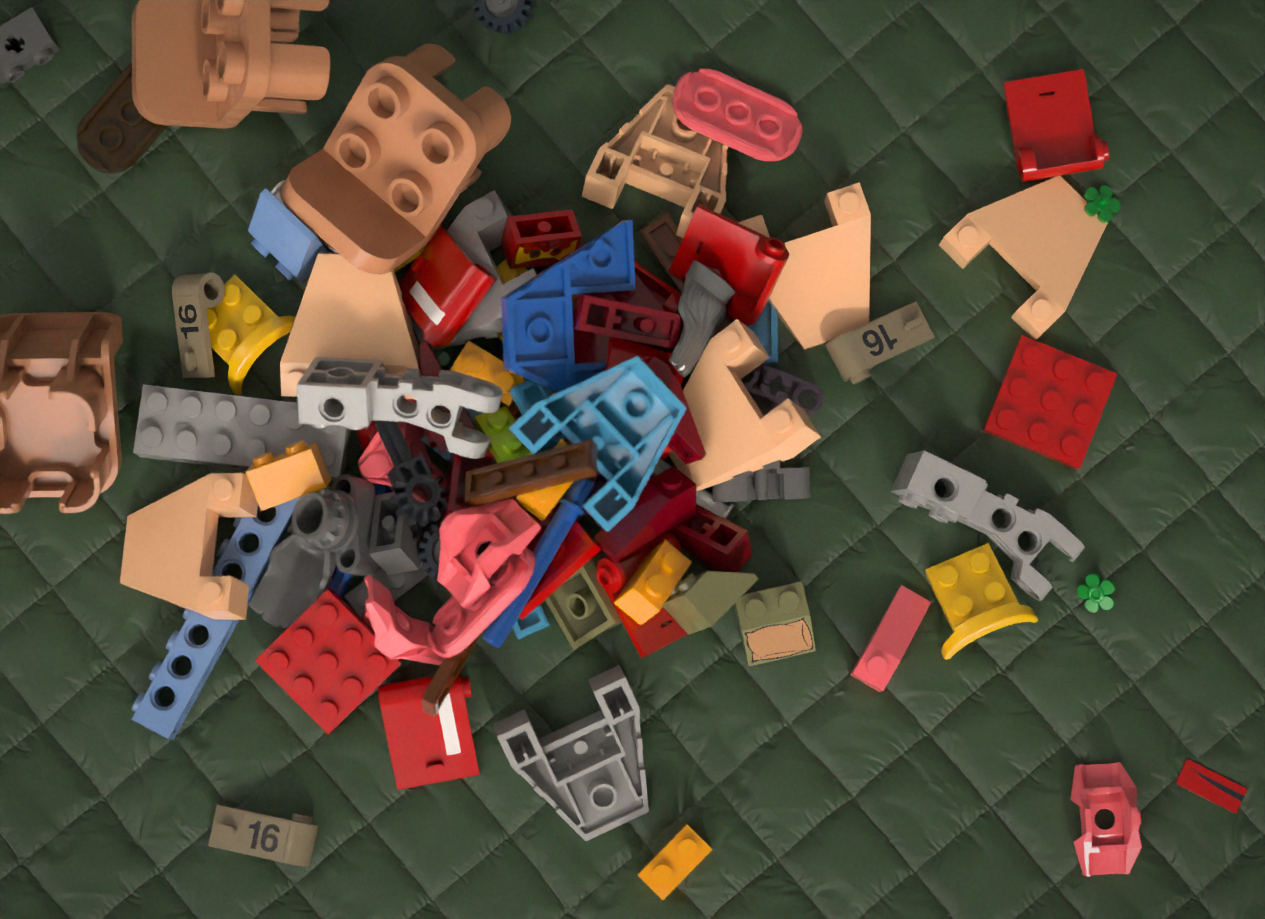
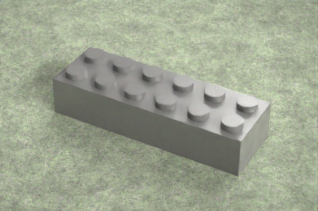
M143 384L133 453L141 458L248 470L251 464H253L252 459L261 454L272 452L273 456L286 452L285 447L295 442L304 440L307 445L316 441L330 474L331 481H334L339 475L346 473L351 430L345 426L331 425L326 428H315L311 424H299L298 403Z

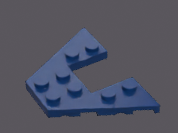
M633 220L621 221L501 298L504 369L556 393L605 371L606 361L575 363L572 294L635 290Z

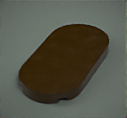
M132 62L88 111L77 128L76 137L79 154L89 166L103 173H119L131 168L168 126L150 122L136 109L132 98Z

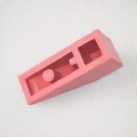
M901 585L850 675L878 692L884 691L931 602Z

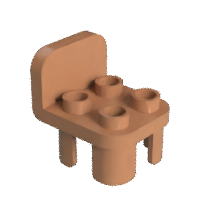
M139 0L132 13V98L136 109L144 118L155 124L220 129L236 127L251 111L305 114L307 112L306 102L300 100H320L326 93L330 74V53L324 47L270 43V41H295L299 35L300 10L323 11L328 6L329 0Z
M424 44L403 57H389L370 68L324 148L293 167L281 187V199L288 210L352 265L367 273L377 275L389 273L421 250L430 241L459 194L478 180L482 171L477 168V165L484 154L503 140L511 125V114L507 103L492 88L483 87L461 101L435 79L450 70L455 63L454 56L436 44Z
M107 312L10 313L0 315V514L19 512L28 497H61L59 500L60 512H82L90 508L96 502L99 495L106 491L115 481L122 464L114 356L123 343L122 319L119 315Z

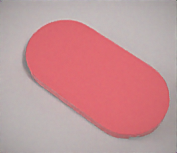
M699 69V72L692 74L689 72L683 75L675 86L672 106L677 118L685 126L750 157L768 162L779 161L790 156L800 142L802 124L799 122L797 113L790 104L720 71Z
M526 547L520 555H510L492 574L489 580L491 587L468 609L462 607L459 604L460 602L452 595L433 618L432 623L435 627L433 633L428 631V647L443 658L455 656L463 651L525 588L535 568L534 553Z

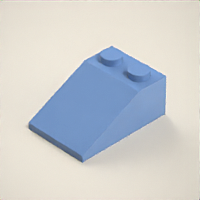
M266 188L260 193L248 232L255 238L251 244L264 257L271 253L279 261L275 267L289 281L295 276L302 283L311 274L318 253L329 252L316 235Z

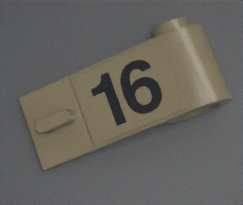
M215 273L183 274L178 276L172 285V299L183 378L215 377L206 308L219 305L225 295L224 283L220 276Z
M915 301L836 337L828 342L825 347L843 382L851 380L852 384L855 385L871 376L869 370L877 364L935 338Z
M217 805L208 846L282 863L310 867L319 825L312 824L313 817L293 813L292 819H284Z

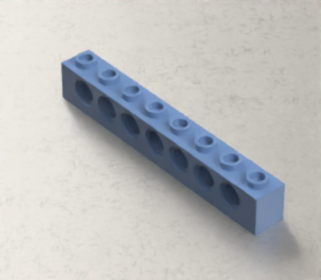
M301 497L276 505V516L270 522H262L260 520L259 513L261 509L259 504L257 517H236L233 523V527L236 530L231 539H225L219 547L216 557L220 559L213 570L212 576H226V572L231 566L239 565L243 572L240 581L249 585V601L256 584L265 573L271 550L282 542L287 535L288 527L292 523L294 507ZM249 535H257L259 547L252 553H246L243 549L244 539ZM185 609L183 618L186 621L180 632L175 630L166 645V649L169 652L163 663L158 661L149 676V680L152 683L147 692H141L132 706V710L135 711L132 720L167 739H175L239 620L211 619ZM199 626H205L209 632L208 640L202 645H197L193 641V632ZM187 656L192 662V668L187 675L181 676L176 671V663L180 658ZM166 687H170L175 693L174 702L168 707H164L159 701V694Z

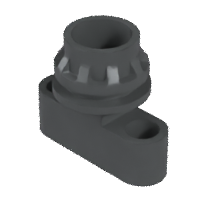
M780 460L763 465L762 469L754 472L749 470L734 475V479L712 486L713 502H737L756 499L811 498L810 467H780Z
M342 474L334 480L331 490L307 493L297 501L292 515L295 532L300 537L305 538L310 545L325 551L335 552L336 565L341 572L366 577L375 574L379 568V565L369 555L376 497L373 483L364 478Z

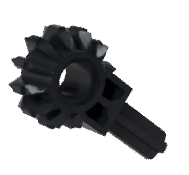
M377 420L375 422L376 429L394 465L387 476L391 482L390 489L396 493L389 498V503L400 505L395 511V516H401L403 513L407 514L406 523L410 525L416 517L421 526H426L429 518L437 521L441 517L440 511H445L448 507V502L443 498L449 495L450 489L439 486L444 481V476H438L436 479L431 477L433 469L428 467L423 454L413 458L396 421ZM412 490L422 491L426 496V502L417 501L412 494Z

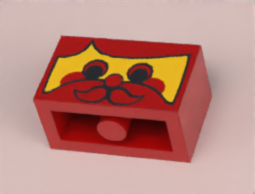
M572 209L510 216L506 219L501 245L509 269H518L557 263L579 248L582 235Z

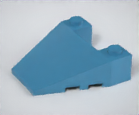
M637 356L535 403L509 429L533 454L559 430L573 444L589 439L594 440L598 445L597 470L608 481L583 503V507L608 532L635 506L639 495L681 420L686 407Z

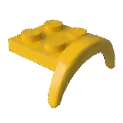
M234 275L224 284L225 295L222 302L215 307L206 308L211 348L229 365V387L236 396H241L244 378L254 361L273 342L291 332L296 316L278 317L254 292Z
M989 543L925 569L926 577L954 632L944 643L941 650L945 660L951 659L956 652L972 641L997 629L1021 622L1036 623L1038 621V617L1031 607L1019 605Z

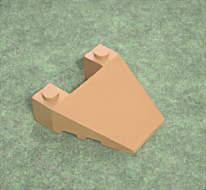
M667 84L640 109L639 114L630 123H626L619 129V133L609 143L606 142L599 148L586 175L582 197L613 209L625 183L685 207L676 233L677 236L684 238L699 204L722 214L726 202L725 186L728 146L688 128L677 118L672 106L675 87Z
M1056 176L968 213L943 237L939 246L963 269L990 244L1036 290L1011 316L1036 341L1066 311L1108 223L1100 222L1097 214L1094 217L1088 216L1084 210L1087 202L1061 176Z
M860 182L827 193L824 203L833 227L784 243L789 251V258L768 302L778 313V317L804 350L829 342L846 332L869 323L871 214ZM762 215L738 222L770 238Z
M318 253L280 362L281 396L297 397V383L315 357L383 360L386 374L405 375L406 369H420L421 376L420 345L412 328V320L410 315L407 314L402 300V292L394 270L381 275L371 274L358 269L339 253ZM404 395L406 399H415L411 395Z
M738 319L709 340L683 390L706 455L703 459L689 464H685L672 450L669 456L677 469L696 483V492L734 479V475L749 470L754 472L762 469L763 465L791 459L821 437L806 412L790 399H786L763 416L741 379L769 359L770 356L755 333Z
M210 473L128 515L120 583L211 619L246 620L249 585L232 576H212L218 517H257L258 502L247 475L243 473Z

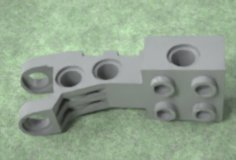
M315 357L297 383L299 424H311L315 428H326L335 425L345 426L350 430H359L369 427L372 420L409 422L444 435L449 452L475 459L486 456L490 435L487 437L482 432L464 427V423L459 422L462 407L484 413L496 412L499 409L503 394L502 389L494 383L456 371L440 370L439 377L420 376V369H406L405 375L386 374L383 360ZM404 395H411L417 402L408 401ZM437 405L447 407L450 413L441 411Z
M926 451L907 454L891 489V492L899 495L898 501L914 509H917V506L930 510L928 515L940 522L948 523L949 520L956 523L959 521L986 534L1013 561L1010 579L1034 599L1042 601L1053 588L1049 581L1030 565L1048 542H1051L1062 553L1070 557L1068 560L1074 562L1085 547L1082 542L1049 513L1035 508L1034 511L1022 509L1016 506L1019 499L1007 493H1004V496L999 494L995 496L985 491L988 485L986 480ZM935 483L939 489L938 495L935 493ZM997 509L1004 515V523L1000 528H997L992 522V514ZM1022 532L1026 533L1030 539L1029 547L1025 551L1018 545V537Z

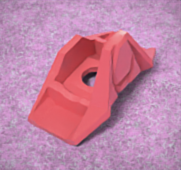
M407 399L410 402H417L415 399ZM396 421L413 458L423 454L428 467L433 469L431 477L436 479L438 476H444L443 472L431 462L425 444L421 440L423 428L409 422ZM377 432L358 460V468L362 478L369 482L391 486L387 474L394 465ZM445 477L444 481L439 485L440 487L446 488L447 482ZM412 490V494L417 501L426 502V496L422 491Z
M513 498L454 511L442 521L440 526L441 549L437 581L447 588L460 602L459 604L462 607L468 609L491 587L489 580L492 574L510 555H520L541 527ZM485 542H492L478 557L479 547Z
M366 576L364 580L368 588V599L365 601V609L361 619L375 632L374 647L389 659H407L441 665L444 658L433 652L427 644L428 631L433 633L434 626L429 622L408 616L394 604L389 589L374 577Z
M1120 762L1076 765L1070 800L1080 806L1082 836L1073 843L1082 873L1085 876L1129 874L1142 848L1139 836L1141 814L1137 808V787ZM1101 809L1110 810L1115 818L1113 826L1107 830L1100 829L1095 823V815Z

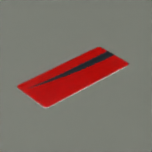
M1191 760L1185 762L1176 781L1177 785L1233 813H1237L1247 792L1245 787Z

